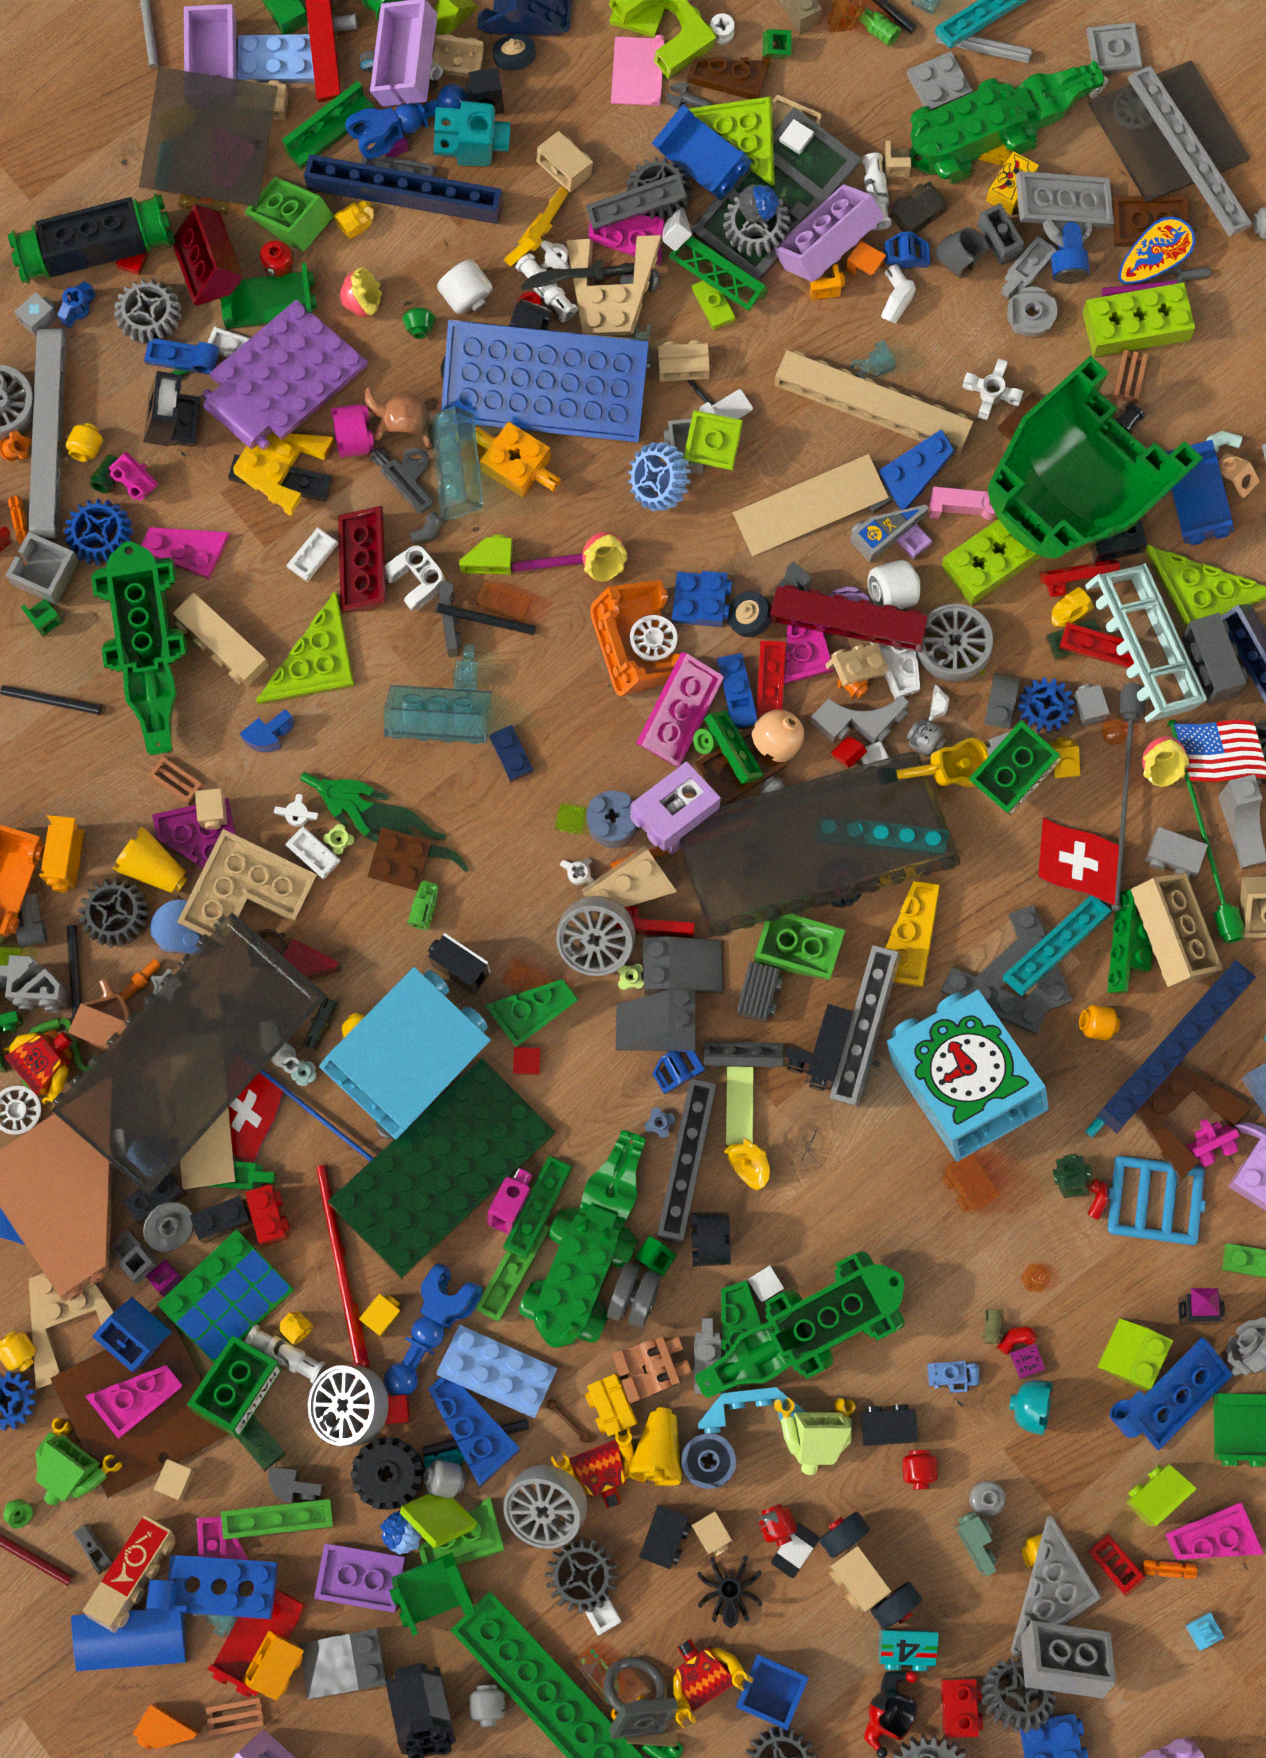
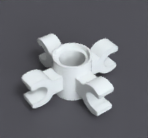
M998 358L993 374L988 375L985 379H981L972 373H966L962 388L980 392V397L983 401L978 418L987 420L992 405L999 403L1001 400L1007 401L1011 405L1019 406L1024 391L1005 387L1003 379L1008 361ZM987 387H996L998 392L992 393L988 391Z

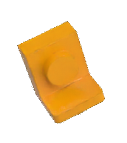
M838 264L832 265V278L820 277L813 282L810 281L809 292L811 301L840 296L841 287H845L844 273L839 272Z

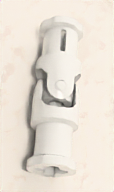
M880 153L866 154L862 157V163L865 165L866 172L864 177L866 193L873 196L884 217L873 230L887 229L892 225L891 219L888 216L889 196L886 186V174L883 173L882 162L884 160Z
M532 253L523 256L515 266L527 278L547 271L536 263L535 256ZM557 283L533 288L540 297L544 298L545 304L555 310L562 323L570 320L578 311V307L575 304H571L565 296V291L558 287Z
M258 1325L253 1326L245 1340L246 1344L274 1359L279 1365L286 1366L290 1372H298L309 1378L312 1384L322 1374L326 1365L323 1361L318 1362L307 1356L305 1351L295 1348L276 1335L272 1337L261 1331ZM279 1348V1352L276 1356L274 1352Z

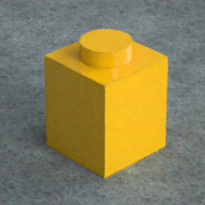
M379 1294L359 1320L380 1337H383L403 1312L398 1309L400 1303L388 1294L384 1298Z

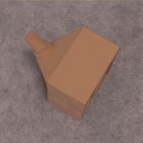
M104 979L99 982L103 992L102 998L80 1004L68 1033L83 1044L126 1061L139 1031L133 1013L126 1001L117 994L116 990H113L109 979Z

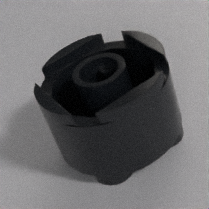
M519 299L509 326L548 330L552 311L546 307Z
M729 1212L691 1213V1228H696L697 1230L691 1231L692 1248H697V1250L692 1251L693 1267L730 1265Z

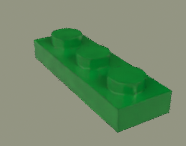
M727 710L710 713L704 718L710 732L717 740L722 753L729 761L741 784L760 779L764 774Z

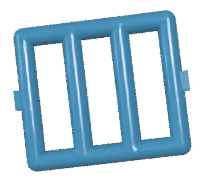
M1122 1155L1117 1156L1114 1161L1112 1188L1108 1189V1200H1110L1108 1232L1113 1235L1196 1245L1199 1237L1201 1212H1204L1205 1201H1202L1204 1168L1194 1166L1187 1174L1194 1177L1188 1234L1172 1232L1177 1174L1170 1163ZM1125 1167L1140 1169L1135 1227L1119 1225ZM1151 1170L1167 1172L1161 1230L1145 1228Z

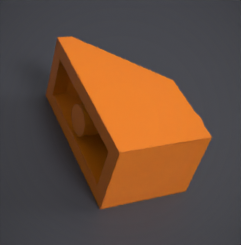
M154 1703L148 1707L133 1735L138 1738L136 1742L139 1745L151 1750L152 1747L157 1749L197 1738L201 1731Z

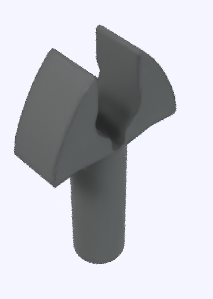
M682 82L670 85V90L680 93V96L667 93V100L676 110H679L680 106L686 103L695 107L712 105L711 101L689 94V83Z
M1178 265L1162 276L1174 275L1178 277L1175 279L1178 284L1183 283L1185 280L1210 277L1211 270L1209 267L1183 270Z

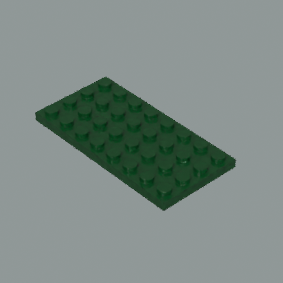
M482 1058L425 1110L396 1140L394 1139L330 1198L328 1204L402 1280L502 1185L506 1177H511L555 1135V1131Z

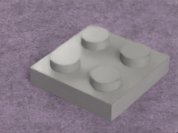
M951 51L907 70V76L923 107L930 106L932 110H935L972 93V89Z

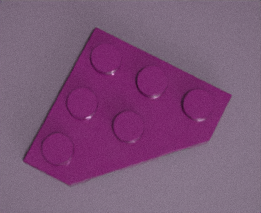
M228 797L225 798L227 825H220L221 827L215 830H207L205 827L200 826L197 821L196 805L153 814L152 818L157 840L199 867L204 868L222 830L224 829L236 835Z

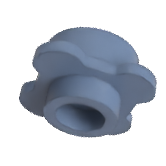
M653 1108L649 1121L644 1125L645 1130L658 1134L660 1138H666L669 1135L670 1125L675 1122V1117L671 1113L665 1114L661 1112L660 1108ZM661 1120L662 1125H658L657 1122Z

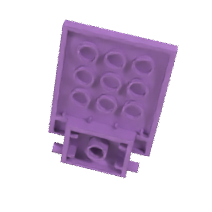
M295 300L210 372V377L220 386L213 392L210 389H206L202 393V397L206 399L204 408L250 449L258 445L265 450L270 444L265 439L268 435L274 432L280 439L286 438L367 367L368 361L313 313H307L306 307L298 300Z

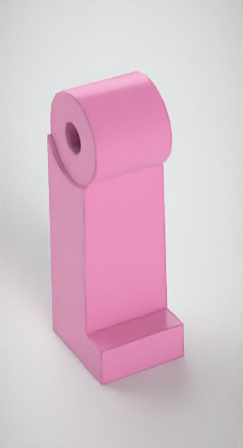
M933 487L930 496V519H939L942 512L981 515L987 520L998 518L991 506L988 492Z

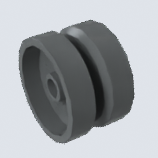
M626 1262L618 1279L606 1317L620 1322L623 1320L629 1307L631 1308L628 1318L629 1326L642 1330L648 1314L650 1315L653 1310L662 1274L648 1270L645 1272L641 1283L638 1284L639 1266Z

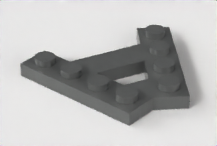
M1034 905L1008 914L1017 939L977 977L951 967L940 992L948 996L962 993L966 997L979 990L999 1019L1037 1035L1047 1011L1071 1003L1072 998L1058 964L1036 983L1037 987L1024 999L1000 989L1006 984L1003 980V975L1046 936Z

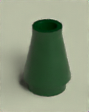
M107 455L105 460L91 475L90 486L94 490L107 494L109 490L113 489L115 480L110 476L111 470L109 467L118 459L117 457Z

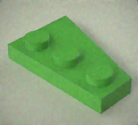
M487 1498L481 1505L472 1511H468L477 1521L474 1530L435 1549L427 1541L422 1543L418 1547L422 1564L452 1552L458 1565L504 1552L505 1549L491 1498Z

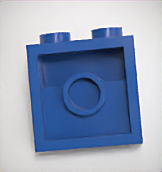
M702 571V574L677 572L672 623L722 627L723 619H728L729 604H725V596L731 595L732 580H727V573Z
M1075 1713L1049 1716L1046 1724H1041L1040 1728L1036 1731L1031 1728L1026 1734L1021 1727L1019 1729L1024 1758H1088L1086 1747H1081L1079 1736L1084 1735L1081 1718L1076 1719Z

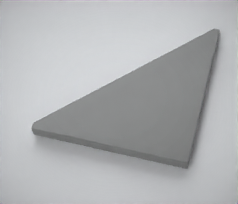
M1051 1515L1046 1519L1010 1650L1015 1658L1022 1655L1021 1635L1031 1621L1064 1625L1102 1598Z

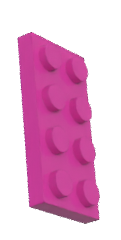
M681 652L636 744L669 764L680 767L693 741L694 734L699 729L724 676L691 655Z

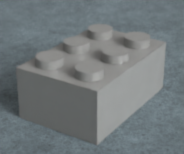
M1031 1621L1021 1635L1025 1687L1104 1699L1116 1684L1110 1632Z

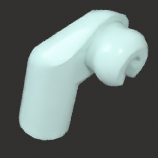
M1220 431L1210 435L1206 441L1213 440L1217 453L1219 446L1224 444L1239 448L1243 436Z

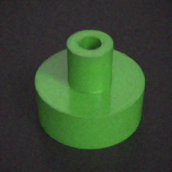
M709 727L695 732L693 743L699 753L709 754L719 747Z
M16 1499L6 1504L3 1518L12 1528H22L31 1520L33 1510L23 1499Z

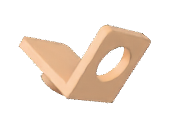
M1226 453L1218 461L1221 476L1233 482L1240 497L1245 498L1259 483V478L1249 461ZM1249 474L1250 483L1247 487L1243 488L1242 480Z

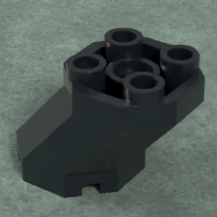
M414 1664L398 1668L394 1672L395 1678L392 1680L390 1677L386 1679L397 1742L401 1753L408 1755V1758H424L436 1754L446 1755L452 1751V1744L456 1742L444 1678L440 1667L433 1666L434 1671L427 1669V1664Z

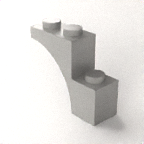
M901 695L893 703L873 711H855L839 706L828 698L811 716L810 724L832 743L838 738L843 740L851 731L849 726L853 727L871 744L878 740L882 742L890 734L891 729L889 728L895 721L899 724L907 716L909 701Z

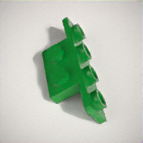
M1131 889L1120 891L1119 905L1122 908L1120 911H1115L1110 969L1107 979V992L1111 994L1128 991L1130 969L1143 973L1151 972L1153 949L1147 931L1143 926L1142 918L1136 915L1137 906Z

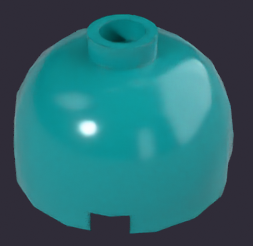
M1030 1380L1020 1386L1017 1394L1011 1395L1009 1410L1014 1411L1015 1421L1023 1430L1037 1435H1045L1051 1407L1049 1395L1050 1392H1053V1382Z

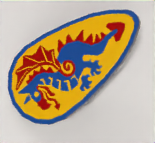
M1165 217L1154 222L1140 236L1125 256L1119 271V282L1123 285L1146 282L1184 262L1193 252L1195 245V234L1191 226L1183 219L1176 217Z

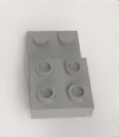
M9 955L8 966L0 965V989L6 990L5 997L13 1005L19 1006V1010L35 1011V1007H43L48 1012H61V1008L69 1009V991L35 958Z

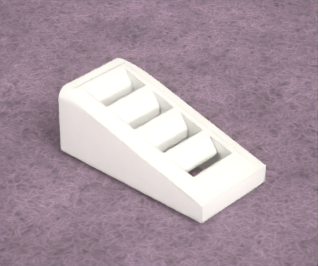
M683 207L676 210L672 217L665 221L663 227V242L674 251L692 235Z

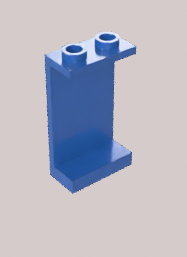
M684 105L679 108L652 142L653 146L671 162L675 160L678 167L683 166L686 174L720 201L725 195L730 193L734 183L747 172L749 165L752 163L742 150L739 151L700 121Z
M1213 440L1190 445L1203 459L1172 489L1185 544L1198 545L1205 542V539L1212 537L1221 539L1229 536L1231 532H1235ZM1174 450L1167 451L1166 453L1170 455Z

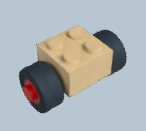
M854 1512L846 1519L839 1517L828 1526L831 1530L823 1535L819 1542L831 1558L837 1557L849 1548L847 1552L828 1565L832 1570L828 1574L837 1587L843 1585L847 1590L848 1594L845 1595V1598L853 1609L857 1610L860 1608L861 1611L866 1612L875 1605L871 1613L883 1629L889 1628L896 1622L902 1624L913 1615L911 1611L921 1603L922 1598L910 1582L904 1583L894 1591L890 1590L860 1548L856 1546L858 1545L857 1541L870 1530V1527L863 1520L860 1513Z

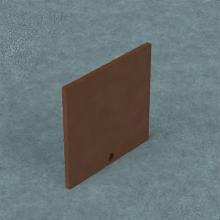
M169 1317L161 1320V1322L172 1333L137 1373L131 1372L105 1349L50 1378L76 1431V1439L81 1442L85 1452L100 1463L98 1468L101 1469L103 1467V1459L107 1455L115 1456L109 1462L110 1468H113L116 1463L122 1462L121 1469L117 1472L109 1471L106 1474L107 1478L101 1483L107 1498L161 1471L166 1460L178 1462L228 1436V1433L193 1413L187 1405L202 1382V1374L197 1371L174 1322ZM168 1365L184 1387L118 1439L85 1396Z

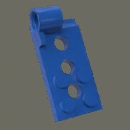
M1201 1337L1146 1394L1138 1391L1130 1400L1124 1399L1114 1404L1109 1413L1110 1418L1125 1437L1134 1438L1143 1433L1153 1447L1159 1451L1233 1374L1210 1343ZM1201 1371V1377L1195 1380L1196 1374ZM1183 1389V1395L1176 1399L1178 1392ZM1165 1408L1164 1414L1157 1419L1158 1413Z
M170 1555L167 1581H149L146 1609L272 1620L278 1563ZM197 1577L200 1580V1588L198 1591L190 1593L187 1590V1583L191 1578ZM224 1579L227 1583L226 1591L221 1595L215 1594L213 1589L215 1582ZM246 1581H251L254 1585V1591L250 1596L243 1597L240 1592L241 1585Z

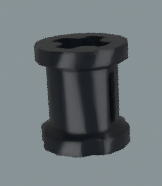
M1128 403L1123 414L1115 420L1132 434V429L1139 421L1145 418V413L1137 405Z

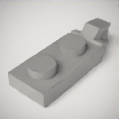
M1037 236L1008 269L1007 275L1004 278L1008 282L1003 286L1001 294L1009 299L1017 289L1021 290L1028 287L1051 261V255L1058 250L1043 238Z
M702 1318V1333H695L694 1394H702L695 1380L696 1374L721 1359L720 1332H713V1318Z

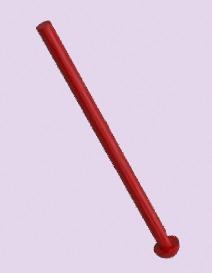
M320 1165L316 1167L353 1354L354 1363L351 1364L369 1368L370 1360H368L361 1320H359L357 1302L353 1303L344 1260L345 1249L341 1243L336 1212L328 1204V1200L332 1198L327 1166Z

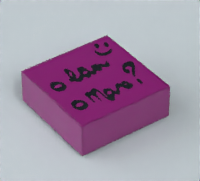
M1036 1344L1009 1353L1019 1379L1045 1370Z

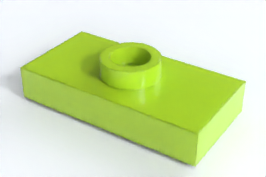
M710 277L715 282V277ZM704 281L692 285V291L712 330L735 321V316L722 293Z

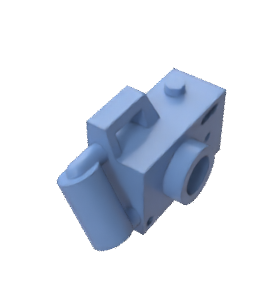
M965 1361L927 1364L929 1386L940 1388V1385H948L951 1393L968 1392L967 1386L980 1384L978 1364H966ZM966 1369H969V1381H967ZM954 1384H964V1389L954 1390Z

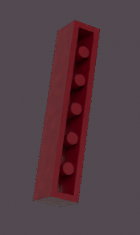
M793 585L777 586L770 613L771 622L917 652L922 651L928 625V616L918 610L906 612L899 610L898 607L893 605L881 607L874 605L873 602L868 600L856 602L848 600V597L843 595L831 597L824 595L823 592L818 590L801 591Z

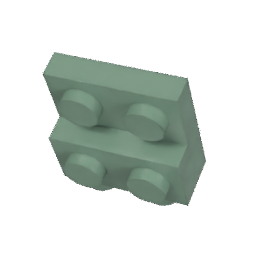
M975 1511L961 1516L957 1519L960 1524L954 1528L981 1576L987 1577L996 1572L994 1565L997 1564L993 1553L990 1549L983 1548L984 1545L992 1541L989 1535L993 1531L985 1518L980 1519Z

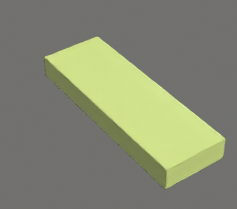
M727 1067L726 1146H730L733 1143L744 1144V1138L749 1139L753 1144V1067Z

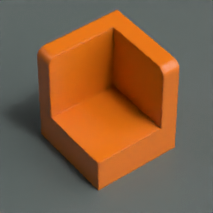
M860 240L847 259L846 271L855 275L857 270L860 269L873 276L878 268L882 269L884 266L886 255Z

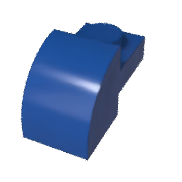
M285 709L266 725L258 718L239 734L251 749L262 753L273 752L282 747L277 738L287 735L293 729L295 722Z

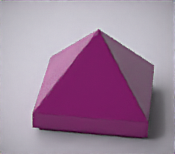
M1191 1288L1192 1316H1220L1219 1288Z

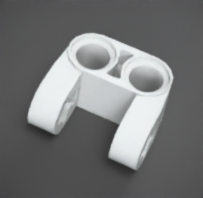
M420 546L408 548L385 566V579L389 583L396 582L410 570L421 583L404 599L405 604L412 612L419 610L439 593V585L442 582H446L440 568ZM423 556V561L420 564H412L414 557ZM435 574L439 576L435 583H427L429 576Z

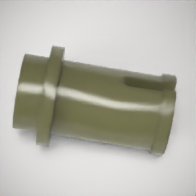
M995 1309L985 1310V1333L982 1334L984 1343L1000 1344L1001 1339H1003L1001 1334L1002 1311Z

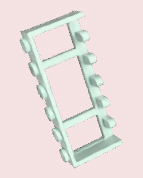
M1146 563L1106 574H1098L1085 585L1087 590L1101 587L1104 595L1096 601V607L1099 610L1110 607L1114 618L1106 624V629L1108 632L1120 629L1124 641L1117 646L1116 651L1119 655L1130 652L1134 664L1127 669V676L1134 678L1140 675L1145 687L1137 692L1139 701L1151 698L1155 710L1145 717L1146 722L1194 710L1208 700ZM1132 580L1141 601L1122 605L1113 584ZM1145 609L1169 665L1154 669L1150 668L1126 613ZM1174 673L1185 699L1166 704L1155 678Z

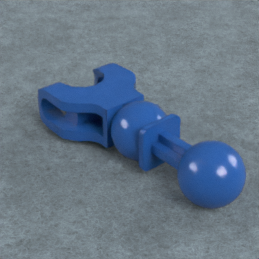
M448 84L439 91L438 97L435 100L422 105L420 102L403 103L394 112L391 107L383 110L367 108L349 116L345 127L352 138L359 139L361 154L367 159H373L388 153L398 140L404 138L403 133H415L422 124L425 128H428L427 118L435 115L436 107L461 109V101H468V96L463 87L457 84ZM358 123L365 124L360 126L359 128H354V126ZM371 143H375L372 148L367 149Z
M438 1263L430 1269L421 1285V1295L424 1304L420 1313L425 1316L418 1318L413 1323L411 1329L412 1339L409 1337L405 1338L412 1345L403 1361L391 1365L384 1374L383 1382L389 1394L393 1396H408L416 1389L418 1376L415 1370L426 1352L432 1355L435 1354L431 1349L438 1347L443 1341L445 1335L444 1326L450 1329L455 1321L472 1315L483 1293L482 1287L474 1282L465 1283L457 1294L449 1296L447 1293V1286L451 1278L449 1268L442 1263Z

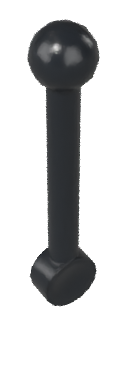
M687 380L705 404L707 402L711 406L715 404L705 396L693 380Z

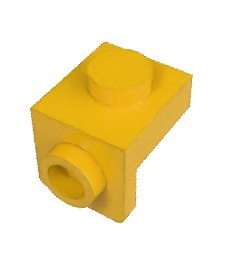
M1059 737L1056 741L1049 742V745L1063 757L1053 769L1054 778L1080 776L1079 746L1076 741L1071 740L1070 737Z

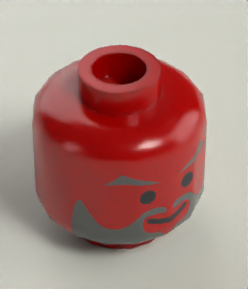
M781 1504L761 1511L762 1516L758 1518V1524L764 1540L767 1543L776 1542L777 1547L791 1542V1535L797 1532V1525L790 1508L782 1507Z

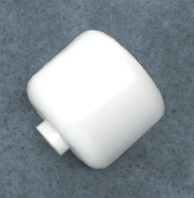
M468 259L448 271L439 280L437 289L454 312L461 315L472 309L476 312L486 304L484 300L492 292L493 286L475 261Z
M898 560L870 570L867 585L874 605L881 607L893 605L902 610L918 603L920 598V578L909 562Z

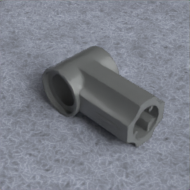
M26 893L17 917L19 925L16 935L21 948L47 943V931L44 921L41 920L38 895L36 893Z

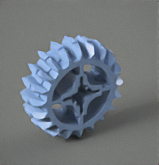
M660 442L641 447V452L634 453L636 460L630 461L633 469L627 472L631 475L628 483L633 485L630 492L636 494L635 501L641 502V506L652 511H667L669 508L676 507L677 502L684 500L682 494L689 492L686 484L692 482L687 479V474L692 471L686 469L689 461L683 459V452L677 451V447L674 445ZM659 457L667 463V466H665L664 462H661ZM652 487L654 488V491H657V492H658L659 496H657V495L652 491V489H651Z

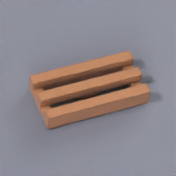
M1124 349L1113 398L1137 403L1148 354L1143 353V355H1139V352L1134 351L1130 353L1128 352L1129 350ZM1130 359L1131 364L1124 394L1119 392L1126 360ZM1140 361L1141 364L1134 395L1131 396L1129 393L1136 362Z
M164 755L148 774L150 779L189 806L195 797V791H200L205 786L204 783ZM163 764H166L189 780L195 787L192 789L162 768ZM156 773H161L189 793L188 796H185L158 777Z
M261 1697L205 1708L208 1717L209 1736L265 1725ZM256 1704L257 1710L214 1718L213 1712ZM258 1716V1721L215 1728V1723Z

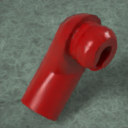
M1093 1179L1089 1186V1191L1096 1195L1087 1214L1099 1220L1109 1201L1108 1186L1104 1181L1100 1182L1098 1179Z
M1028 1326L1011 1328L996 1348L1005 1355H1008L1016 1343L1034 1344L1037 1335Z

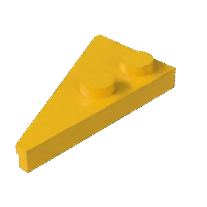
M563 186L549 200L550 203L544 213L538 214L518 240L519 245L504 258V261L510 267L530 249L535 251L543 240L540 237L546 235L551 229L552 224L550 222L569 193Z

